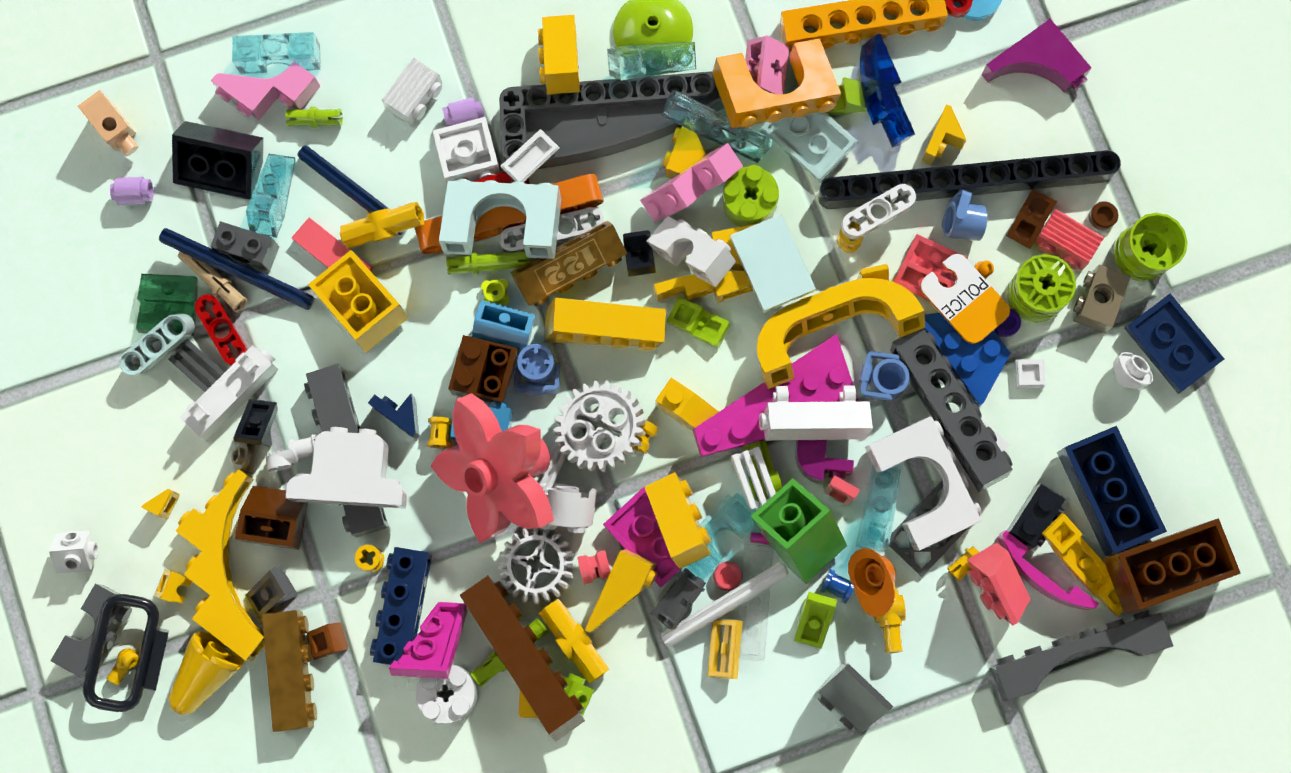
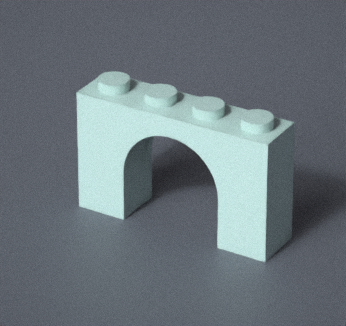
M466 179L448 181L439 243L444 254L472 255L475 227L480 217L493 208L507 206L521 211L526 216L523 246L527 258L555 259L562 200L559 186L550 183H541L539 185L525 184L523 182L498 183L492 180L485 182H471Z

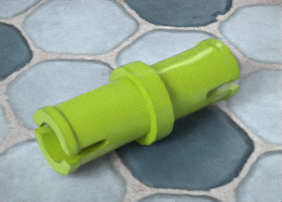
M310 107L309 110L287 109L285 113V118H290L286 120L287 127L310 126L312 129L319 128V126L343 125V117H340V115H343V112L340 108L318 109V107Z

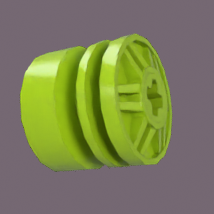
M1157 212L1146 214L1122 231L1117 237L1113 249L1115 263L1120 271L1131 276L1132 280L1142 282L1154 280L1180 263L1185 256L1188 243L1185 230L1176 219L1167 214Z
M1048 254L1033 256L1024 262L1009 282L1007 298L1010 307L1025 321L1039 323L1052 319L1061 312L1074 296L1076 288L1074 272L1068 263L1057 256ZM1042 281L1046 282V290L1042 288Z

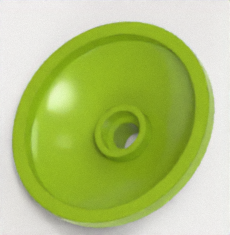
M628 0L619 9L613 24L614 42L620 54L631 64L643 69H663L678 62L689 50L693 39L692 18L686 7L679 0ZM651 20L658 22L655 26H651L648 23Z

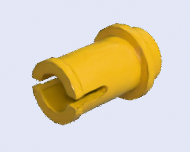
M974 546L970 549L966 547L964 549L965 553L946 568L952 576H955L954 578L958 582L971 570L967 559L979 553Z

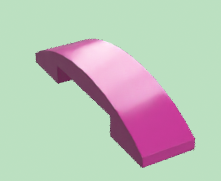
M1007 530L997 536L999 545L1009 552L1019 575L1034 589L1046 597L1069 607L1084 610L1097 608L1099 603L1076 585L1069 587L1065 592L1022 558L1029 548Z

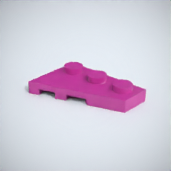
M644 486L613 514L603 526L624 549L656 563L653 571L657 572L654 581L662 588L682 568L680 569L670 556Z
M438 602L421 624V631L413 642L409 641L403 648L404 654L398 661L394 660L389 667L391 676L448 679L468 612L465 603Z

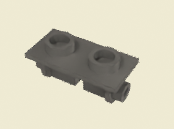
M685 568L651 612V615L667 628L672 629L674 625L678 626L679 621L688 611L687 605L689 603L692 605L700 593L704 592L705 589L703 587L706 582Z

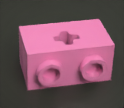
M767 35L747 41L745 61L753 81L764 91L772 94H784L789 46Z

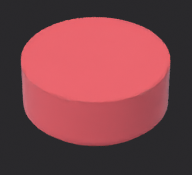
M723 562L716 567L713 579L718 588L724 591H731L740 585L742 571L733 562Z

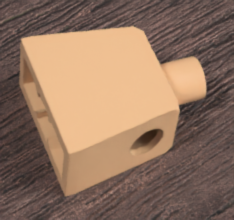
M98 90L77 106L105 142L113 149L119 148L125 156L131 155L138 149L139 146L132 139L136 132L101 90Z

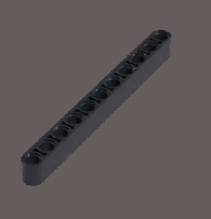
M1104 150L830 177L822 182L818 192V201L826 209L860 207L885 193L880 189V184H888L894 188L900 184L907 185L909 181L917 182L920 189L914 190L916 194L915 201L952 198L961 190L970 192L972 195L1032 190V188L1044 189L1104 183L1109 181L1119 170L1121 160L1115 152ZM1099 163H1106L1110 167V171L1103 170ZM1072 165L1080 166L1083 173H1076ZM1044 168L1053 169L1056 176H1049ZM1017 171H1025L1029 178H1020ZM989 174H998L1001 177V181L996 182L992 180ZM962 176H970L974 180V184L965 183ZM934 179H943L946 182L947 186H938L935 183ZM859 186L865 190V194L857 195L852 191V188ZM833 189L837 192L838 196L830 198L826 196L824 191ZM898 193L897 199L892 203L906 202L908 195L902 196Z

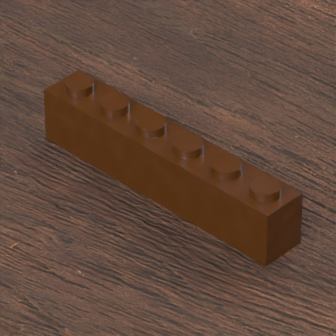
M487 575L460 594V597L548 734L555 741H558L585 722L580 713L584 710V707L575 694L571 697L568 695L564 688L569 685L560 671L554 674L549 666L553 663V660L544 647L539 650L534 642L538 640L536 634L529 625L526 627L522 625L520 619L523 615L514 602L509 605L505 597L509 594L500 581L494 583Z

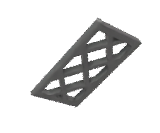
M943 481L928 494L884 541L921 577L928 572L968 528L951 535V538L943 547H935L934 543L920 551L914 550L910 541L909 548H900L893 540L901 531H905L902 526L903 523L914 519L921 510L930 511L936 506L933 505V498L943 489ZM914 552H931V559L921 568L915 562Z

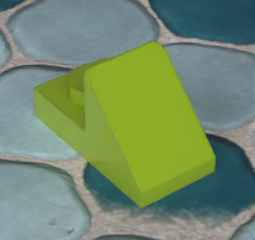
M847 77L842 78L841 85H838L841 95L836 107L826 113L832 116L870 111L867 84Z
M808 592L802 606L794 641L822 649L836 608L837 599Z

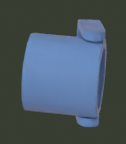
M961 190L949 200L941 224L945 237L980 241L983 238L987 226V210L984 205L969 204L972 193Z
M531 344L523 348L518 355L517 362H515L514 387L516 392L528 393V395L557 393L560 386V362L555 364L552 353L544 345ZM520 373L523 376L524 380L530 384H519ZM555 375V385H545Z
M874 351L867 354L865 364H862L859 382H862L860 391L864 397L891 401L903 393L909 383V371L899 361V355ZM873 358L884 359L883 361H880L873 370Z

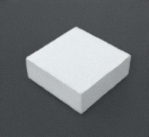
M1016 359L1014 361L1015 389L1046 387L1044 359Z

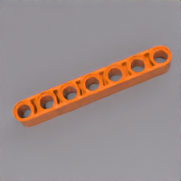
M587 174L553 184L559 186L562 198L560 215L589 207H597L604 202L596 174ZM502 206L493 208L484 213L478 220L473 242L500 235L507 228L526 224V216L521 211L512 207ZM442 216L425 220L424 225L414 228L422 254H433L443 251L439 243Z

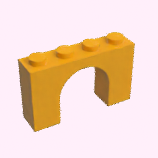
M820 39L794 43L789 61L796 77L798 88L788 94H772L761 89L753 81L743 53L716 57L712 75L731 128H748L757 123H774L783 118H800L809 113H826L835 109L841 92Z

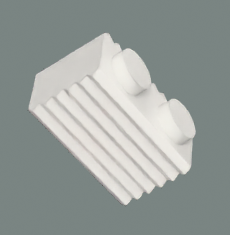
M413 57L381 99L384 107L412 125L414 120H420L423 117L429 100L431 98L435 99L442 90L440 74Z

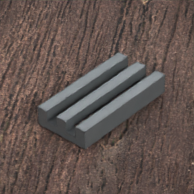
M186 339L183 347H179L176 350L177 353L174 356L171 355L168 360L206 392L209 387L179 360L183 357L212 384L217 380L189 356L187 352L191 349L215 370L220 377L225 371L190 340Z

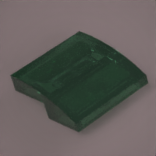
M141 273L137 296L140 307L136 330L139 333H148L163 319L175 314H187L193 319L195 324L198 278L196 276ZM177 319L173 325L174 330L181 334L183 324Z

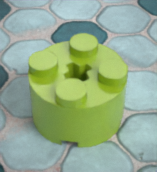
M758 165L740 168L727 179L724 185L723 210L726 217L739 227L758 224L771 219L774 216L779 199V188L775 178ZM746 196H754L755 200H753L752 198L746 199Z

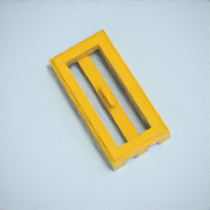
M717 619L712 622L707 677L738 680L743 621ZM724 625L723 643H721L720 652L722 654L720 672H718L721 627Z

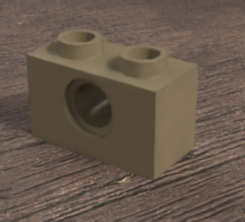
M1100 264L1092 272L1088 271L1082 284L1083 287H1086L1083 297H1078L1073 311L1077 313L1074 322L1107 333L1114 325L1131 276ZM1094 293L1102 294L1105 298V303L1097 302L1094 298Z

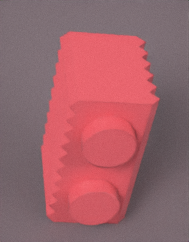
M1055 209L1034 243L1039 245L1038 248L1043 253L1048 255L1054 254L1068 263L1071 269L1082 271L1089 264L1104 237Z

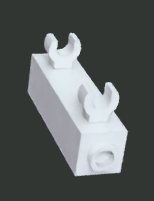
M252 345L245 353L242 352L235 359L236 362L196 402L193 401L179 418L200 438L207 441L279 370L273 364L276 359L265 348L259 351Z
M776 386V392H773V402H768L764 412L759 415L760 430H764L765 441L866 439L873 428L870 403L856 402L855 386H843V392L839 393L840 402H788V386Z

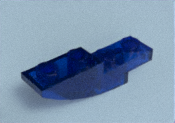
M876 34L861 46V87L872 124H882L893 148L913 137L915 132L895 89L902 82L881 34Z

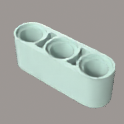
M187 314L169 315L122 354L119 360L122 372L133 376L149 371L192 335L195 329L193 319ZM177 319L183 324L181 334L174 330L173 325ZM155 337L160 339L162 343V348L159 352L153 347ZM134 355L139 357L141 361L139 369L132 365V357Z

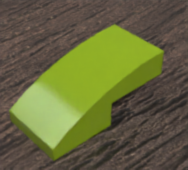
M678 297L666 320L667 323L717 349L720 348L731 327L729 321L705 311L702 306Z

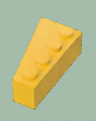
M555 298L545 310L544 342L611 345L615 348L635 346L639 347L640 350L653 351L664 343L666 309Z

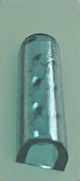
M676 90L670 94L663 108L661 116L721 146L728 143L735 153L756 163L771 148L772 139L750 127L731 128L726 115Z

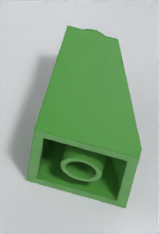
M793 478L750 516L785 565L805 584L847 547V543L831 511Z

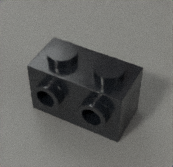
M1043 484L1037 485L1027 497L1007 531L1029 548L1028 550L1035 548L1037 545L1041 547L1046 541L1042 534L1043 531L1064 512L1065 509L1061 506L1066 499Z

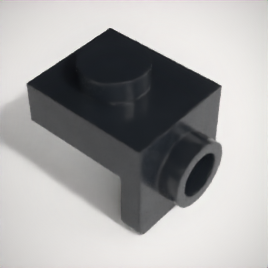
M649 230L623 234L624 248L627 252L625 257L628 277L656 273L653 250L647 242L651 236Z

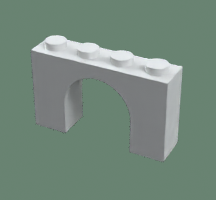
M932 416L865 446L876 472H882L910 458L924 459L934 465L939 471L943 481V492L938 504L927 513L902 524L913 549L919 551L982 521L979 516L982 513L981 508L975 498L971 499L966 489L969 487L968 481L962 472H958L954 464L956 456L950 446L946 447L941 437L944 435L943 429L937 420H933Z

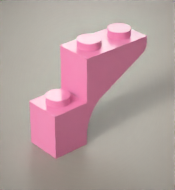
M294 61L283 73L272 78L265 79L218 73L211 79V82L216 87L215 93L227 103L229 100H232L237 104L236 109L244 116L249 118L252 115L258 120L263 117L277 99L288 108L293 105L298 110H302L320 88L316 77Z
M727 143L711 151L696 164L645 195L640 201L645 207L646 212L656 223L688 207L707 190L724 183L743 165Z

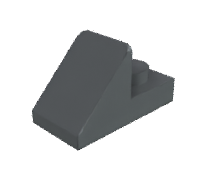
M278 566L269 570L245 596L258 618L261 619L263 614H270L295 598L297 592L286 573L282 572Z

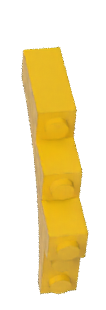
M238 469L236 473L232 472L223 482L224 488L220 493L208 500L204 513L195 508L185 512L179 519V527L175 531L202 551L199 555L196 554L189 560L186 565L187 571L183 574L210 595L208 599L204 598L198 603L194 610L196 614L192 620L242 659L253 662L265 646L264 633L253 622L242 606L233 584L229 564V540L233 519L241 499L254 481L253 478Z

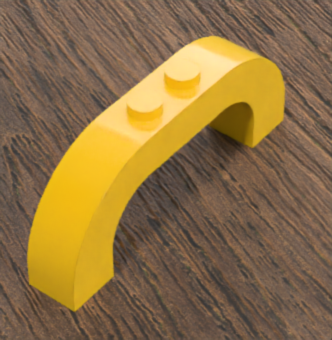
M877 278L852 280L835 287H830L815 295L804 297L777 311L761 329L757 341V354L764 382L767 388L770 389L795 379L792 362L787 351L792 343L802 336L856 315L870 313L887 319L900 338L925 328L924 309L917 298L903 286L892 281Z

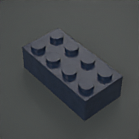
M1117 425L1068 445L1056 452L1105 557L1167 532Z

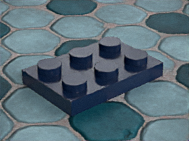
M1171 293L1124 328L1177 394L1184 391L1225 359Z

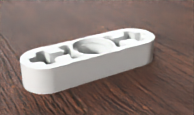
M906 184L897 185L848 213L841 225L842 233L848 239L857 240L912 208L916 199L914 189ZM898 193L902 196L907 194V204L903 201L894 204L893 210L895 211L893 212L890 203L897 199ZM875 205L884 207L886 216L882 219L874 218L871 214V208ZM864 212L867 220L861 223L859 231H856L854 228L850 230L848 228L851 223L850 220H853L854 223L863 220L864 215L862 213Z

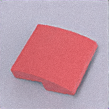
M916 234L893 282L903 286L911 293L928 300L920 288L922 280L933 272L938 277L940 285L946 288L953 287L956 276L953 272L948 271L942 263L950 256L960 253Z

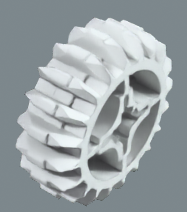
M524 528L522 529L524 538L520 539L516 533L512 535L513 539L517 542L514 546L508 541L504 543L510 549L509 554L506 552L499 553V556L507 559L506 563H498L497 567L507 570V572L501 573L499 578L501 580L510 579L504 585V588L510 590L515 586L516 588L512 593L514 598H517L523 592L522 601L524 603H527L530 595H533V602L535 605H538L540 595H543L546 603H549L551 598L548 593L553 591L554 595L559 598L561 594L556 588L559 585L564 589L569 588V585L563 579L564 577L568 579H573L574 577L571 572L566 571L567 568L575 567V562H566V559L574 556L572 550L563 552L569 543L565 540L557 544L561 537L558 532L552 538H549L551 530L545 529L542 536L540 535L539 528H534L533 535L530 536L528 529ZM539 542L532 555H517L524 546ZM548 545L557 551L560 559V568L546 562V549ZM540 557L541 564L550 570L543 568L540 571L538 569V572L533 574V568L523 561L530 563L532 560L535 561V558ZM514 563L527 569V582L525 586L521 585L515 577ZM542 575L556 576L549 585L534 589L535 584H537L539 577Z

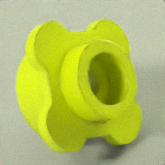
M505 279L484 281L481 284V289L484 293L483 300L485 302L490 301L491 304L495 303L506 306L510 302L506 290L508 282ZM494 291H497L498 294H497V295H493V292H494Z

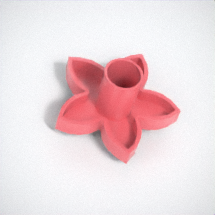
M472 393L456 399L453 410V430L458 445L438 454L430 467L447 486L456 491L467 492L466 507L468 519L479 543L504 532L511 522L526 529L541 528L553 522L554 517L549 500L540 484L534 479L544 474L550 465V455L545 442L541 439V429L530 425H516L501 431L497 418L481 399Z

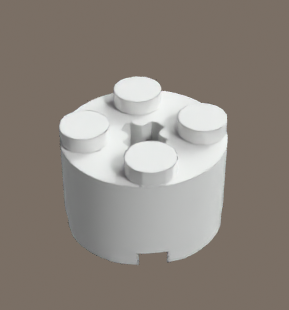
M547 483L540 484L549 500L554 521L541 527L542 529L555 530L557 526L568 527L569 532L585 533V528L593 525L596 489L592 488L590 492H586V486L554 483V488H547Z
M452 665L448 679L420 677L416 688V701L426 718L437 723H456L466 718L474 709L478 701V686L467 670L460 666ZM445 686L449 690L454 691V696L449 697V702H447L446 698L441 697V692L445 691Z

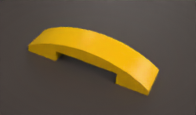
M1061 513L1043 531L1044 538L1071 573L1115 616H1119L1123 609L1105 563L1081 537L1083 534L1064 513Z

